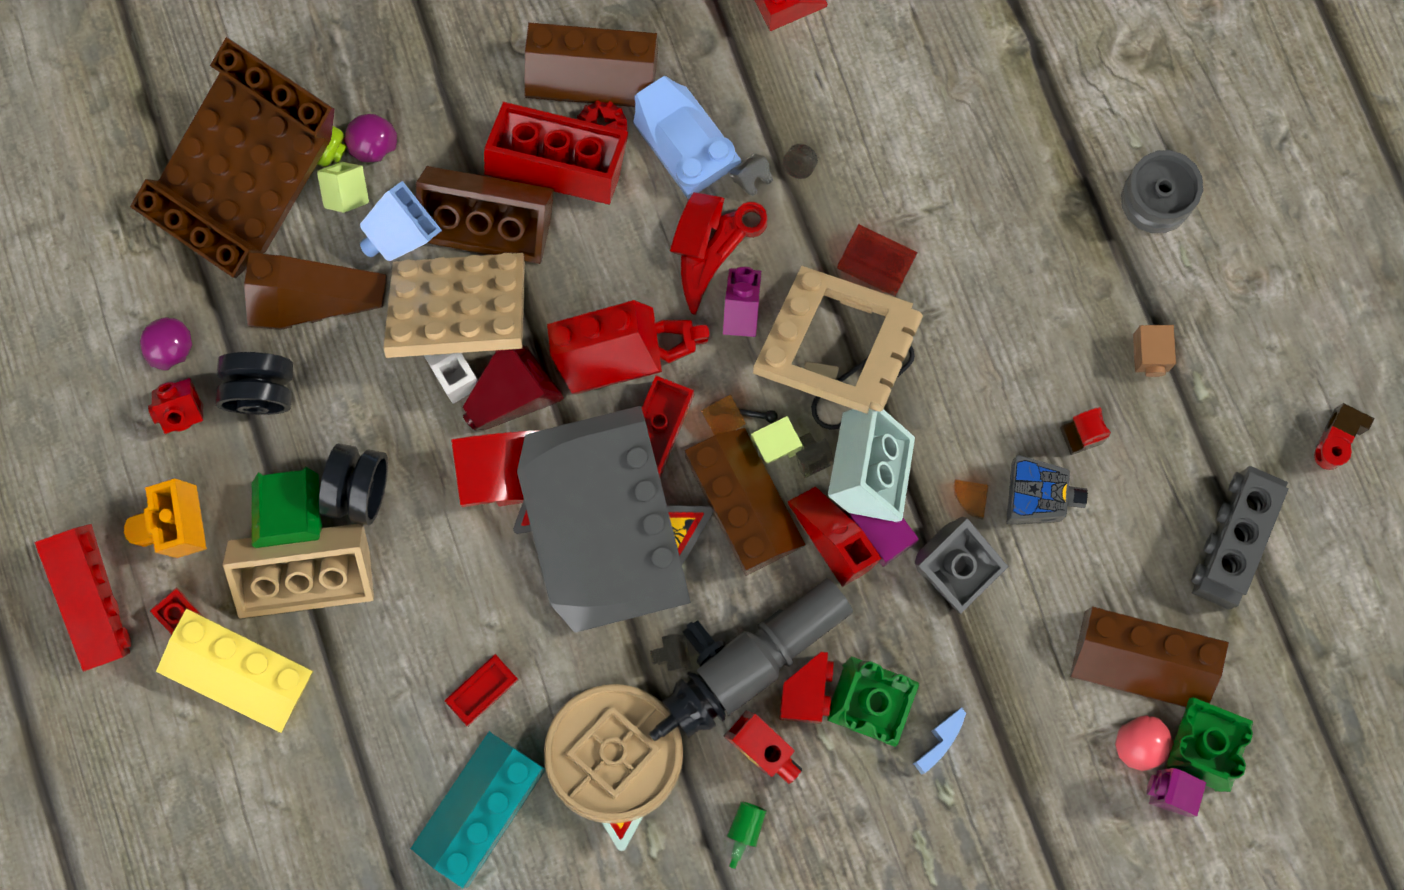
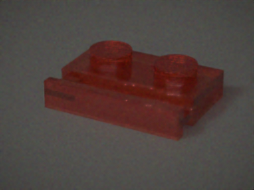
M858 224L837 265V269L896 297L918 252Z

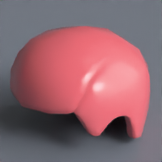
M1145 715L1131 720L1119 729L1115 746L1119 758L1128 767L1140 771H1148L1159 767L1169 759L1174 743L1170 729L1161 719Z

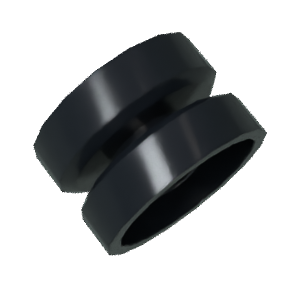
M235 352L219 356L217 376L225 382L216 388L215 406L219 409L251 415L281 414L291 409L292 392L284 386L293 379V362L290 359L259 352Z
M336 444L327 459L320 486L319 509L322 516L341 519L348 512L352 522L371 525L377 517L385 493L388 475L387 454L369 449L360 456L356 446Z

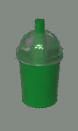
M740 802L728 834L723 839L725 841V852L732 858L729 865L730 868L736 869L738 861L748 860L757 851V842L767 810L748 802Z

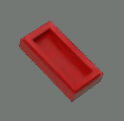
M494 654L444 701L464 724L469 727L519 679Z

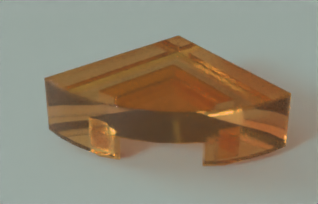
M955 479L953 485L954 495L969 515L982 520L985 513L988 485Z

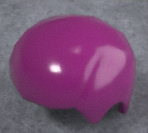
M363 114L354 118L347 126L344 143L349 154L357 160L365 163L380 162L387 153L396 149L397 133L392 123L376 114Z
M165 317L152 321L142 331L140 338L142 356L151 367L161 370H169L172 366L185 362L186 356H188L192 348L190 331L182 321L175 318Z

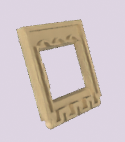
M801 266L754 364L753 374L868 414L869 409L883 411L891 393L890 388L894 386L902 367V362L905 360L913 341L912 336H915L923 315L921 312L912 309L913 303ZM823 295L839 300L841 304L870 314L874 312L886 317L856 386L792 365Z

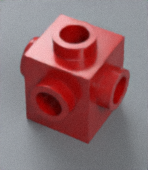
M191 378L176 383L167 382L152 391V404L148 405L149 414L154 424L160 423L165 434L173 431H184L193 424L204 421L203 403Z

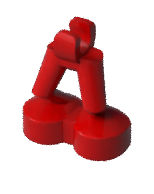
M660 320L655 322L657 334L671 333L682 335L683 341L670 350L666 351L659 347L660 358L669 364L694 353L696 345L708 342L709 328L707 325L693 326L691 320Z

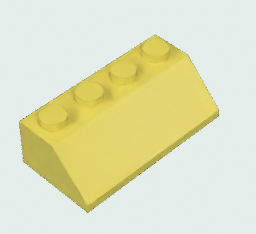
M189 609L185 610L175 628L156 670L157 673L282 733L314 672Z

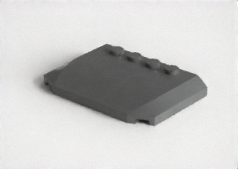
M641 406L525 434L517 474L549 602L569 627L576 633L691 603Z

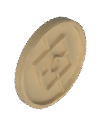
M610 684L583 691L569 700L559 710L552 720L546 735L544 764L554 792L568 808L592 821L625 823L651 813L667 799L680 776L683 763V744L678 727L657 741H653L649 735V732L657 724L670 715L663 703L639 688Z

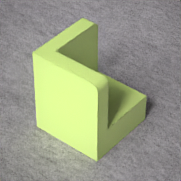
M340 162L317 171L324 208L345 213L368 204L369 199L363 166Z
M788 416L751 434V441L759 449L765 463H771L787 454L791 458L802 451L803 445Z

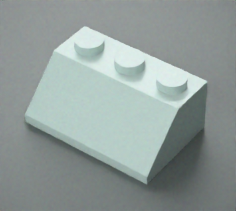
M855 409L843 412L828 496L848 513L894 522L902 521L915 437L884 409L883 411L869 409L868 414Z

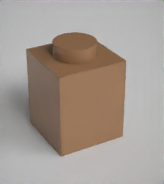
M1140 325L1133 333L1135 372H1145L1147 377L1164 376L1176 364L1174 325Z

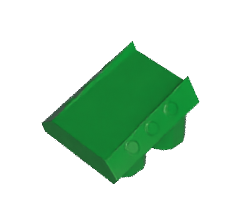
M306 466L303 470L267 475L257 473L252 481V546L254 548L319 540L322 523L319 514L320 488L318 473Z
M851 656L842 665L843 670L830 703V713L827 721L896 747L919 683L902 674H896L883 669L881 665L874 662L863 661Z
M1194 697L1189 698L1166 765L1167 769L1176 768L1205 781L1206 786L1213 788L1214 791L1231 792L1234 781L1245 773L1246 763L1242 756L1245 747L1252 740L1253 721Z

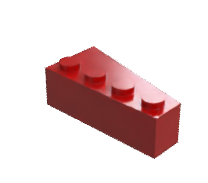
M92 524L76 527L34 542L82 671L90 670L130 654L131 638L126 628L122 626L119 606L110 587Z

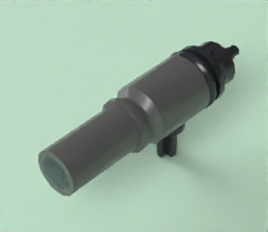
M826 578L785 610L779 609L765 621L758 624L759 629L756 632L743 631L727 644L724 641L715 642L699 620L694 623L690 622L682 633L698 652L697 663L700 668L696 670L698 674L691 671L687 672L686 674L690 680L686 683L681 678L676 682L673 693L662 701L670 715L649 732L653 741L665 737L678 726L688 738L699 730H711L716 726L713 719L718 717L720 721H725L726 714L730 716L779 678V669L786 664L790 667L793 664L792 659L853 613L851 605L839 588L830 579Z

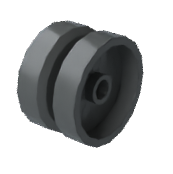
M1157 150L1144 156L1133 168L1121 192L1122 209L1127 219L1138 229L1149 233H1167L1179 228L1199 204L1203 193L1202 175L1197 165L1186 155L1172 150Z

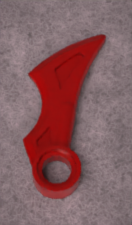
M756 202L743 203L736 211L721 216L718 229L713 238L708 242L704 259L681 255L682 286L691 314H697L703 295L712 277L745 236L754 238L760 236L766 230L768 218L766 210L762 205ZM746 213H757L761 218L760 223L755 227L745 226L742 223V218Z

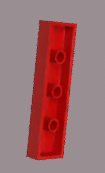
M655 375L642 406V411L659 477H661L695 394L694 390Z

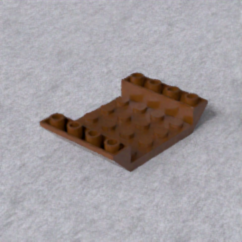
M226 37L210 64L212 68L220 72L159 180L145 179L130 207L232 278H237L247 269L249 253L264 254L329 145L332 137L335 108Z

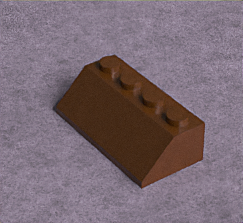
M528 22L525 47V98L591 104L599 100L603 103L611 101L616 106L635 107V95L655 82L658 58L657 33Z
M426 166L416 181L415 197L442 230L427 243L489 255L523 253L524 261L541 264L551 221L554 189Z
M745 428L714 435L684 450L685 459L709 506L713 508V514L745 576L806 546Z
M1092 606L1084 612L1070 677L1186 708L1189 698L1193 697L1210 704L1222 677L1229 642Z

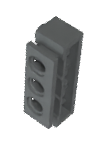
M1248 466L1240 473L1236 472L1228 487V490L1232 492L1229 502L1222 504L1216 517V521L1220 522L1216 534L1211 533L1203 549L1204 552H1207L1203 565L1200 563L1197 565L1192 575L1191 582L1195 583L1192 594L1228 610L1239 606L1242 596L1246 595L1289 490L1286 487L1287 481L1252 466ZM1247 499L1253 502L1255 510L1249 508ZM1234 529L1240 531L1243 541L1235 537ZM1222 559L1230 565V573L1223 569Z

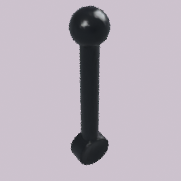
M713 402L709 405V412L713 416L724 413L766 419L769 423H774L778 419V414L773 410L758 412L722 407L718 402Z

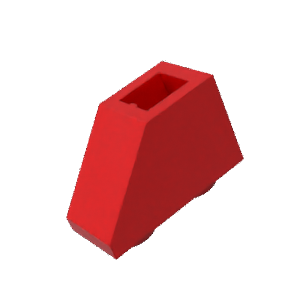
M820 652L783 683L779 720L821 724L823 716L829 717L831 696L825 695V683L832 682L834 661H827L828 652Z

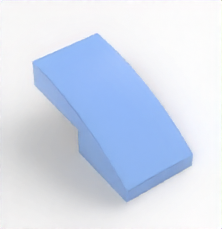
M963 708L955 711L931 731L939 743L913 763L921 774L929 771L944 756L954 742L966 715Z

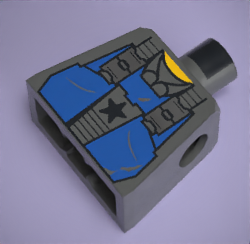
M1017 455L1011 463L1006 524L1061 522L1067 515V506L1086 507L1088 489L1069 486L1070 470Z

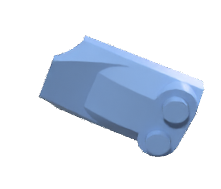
M663 76L635 95L633 123L687 199H690L693 192L699 193L741 165V159L735 152L733 143L723 136L686 86L676 83L667 76Z

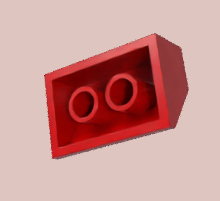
M632 300L547 324L551 357L572 394H579L662 372L653 307Z

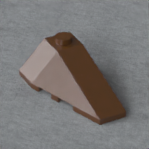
M249 253L244 282L247 325L249 327L283 330L292 328V325L310 321L314 323L323 321V318L341 314L346 316L382 308L387 275L282 255Z

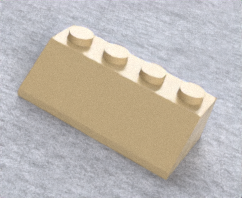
M363 524L322 528L319 540L262 548H254L252 546V538L229 540L227 543L223 568L239 619L374 601L370 550Z

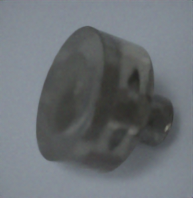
M805 144L791 146L783 158L784 169L790 176L797 179L809 177L818 163L815 151Z

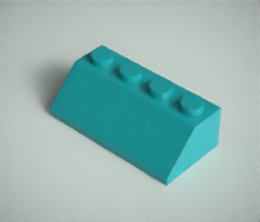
M489 731L410 849L446 878L461 888H468L546 769Z

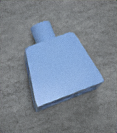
M401 181L382 196L360 223V228L367 236L360 242V247L364 254L369 257H374L380 252L386 260L392 261L426 244L442 230L405 183Z

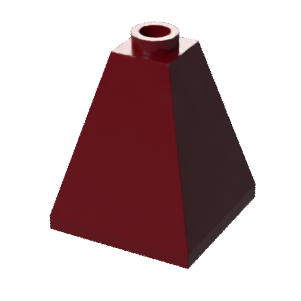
M522 345V349L496 350L462 407L466 412L463 414V418L473 430H487L559 403L564 397L527 346Z

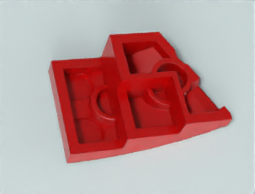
M536 431L505 432L451 439L459 499L462 508L496 502L499 507L523 503L524 498L517 469L525 434Z

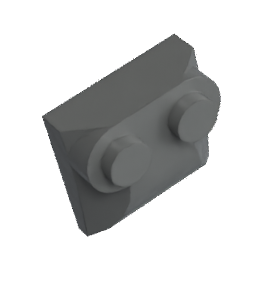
M963 516L945 525L918 552L914 562L917 571L926 577L960 614L1009 567L969 519Z

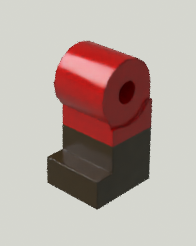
M1345 403L1336 407L1314 452L1316 463L1326 470H1334L1347 463L1351 458V444L1356 434L1361 435L1368 431L1375 418Z
M1101 407L1080 413L1073 417L1072 422L1060 427L1070 455L1102 445L1111 434L1110 429L1104 423Z

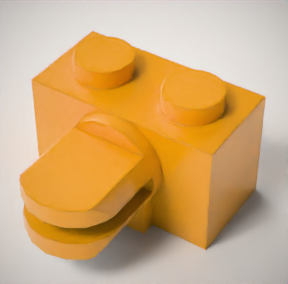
M174 478L145 487L148 507L144 508L143 513L129 517L124 525V535L129 543L142 547L154 544L155 553L174 558L206 550L197 485Z

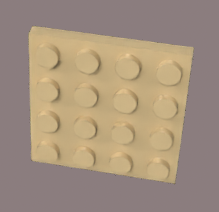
M502 253L498 255H470L468 257L454 258L439 257L425 260L408 259L393 262L383 347L385 357L522 349L524 254Z

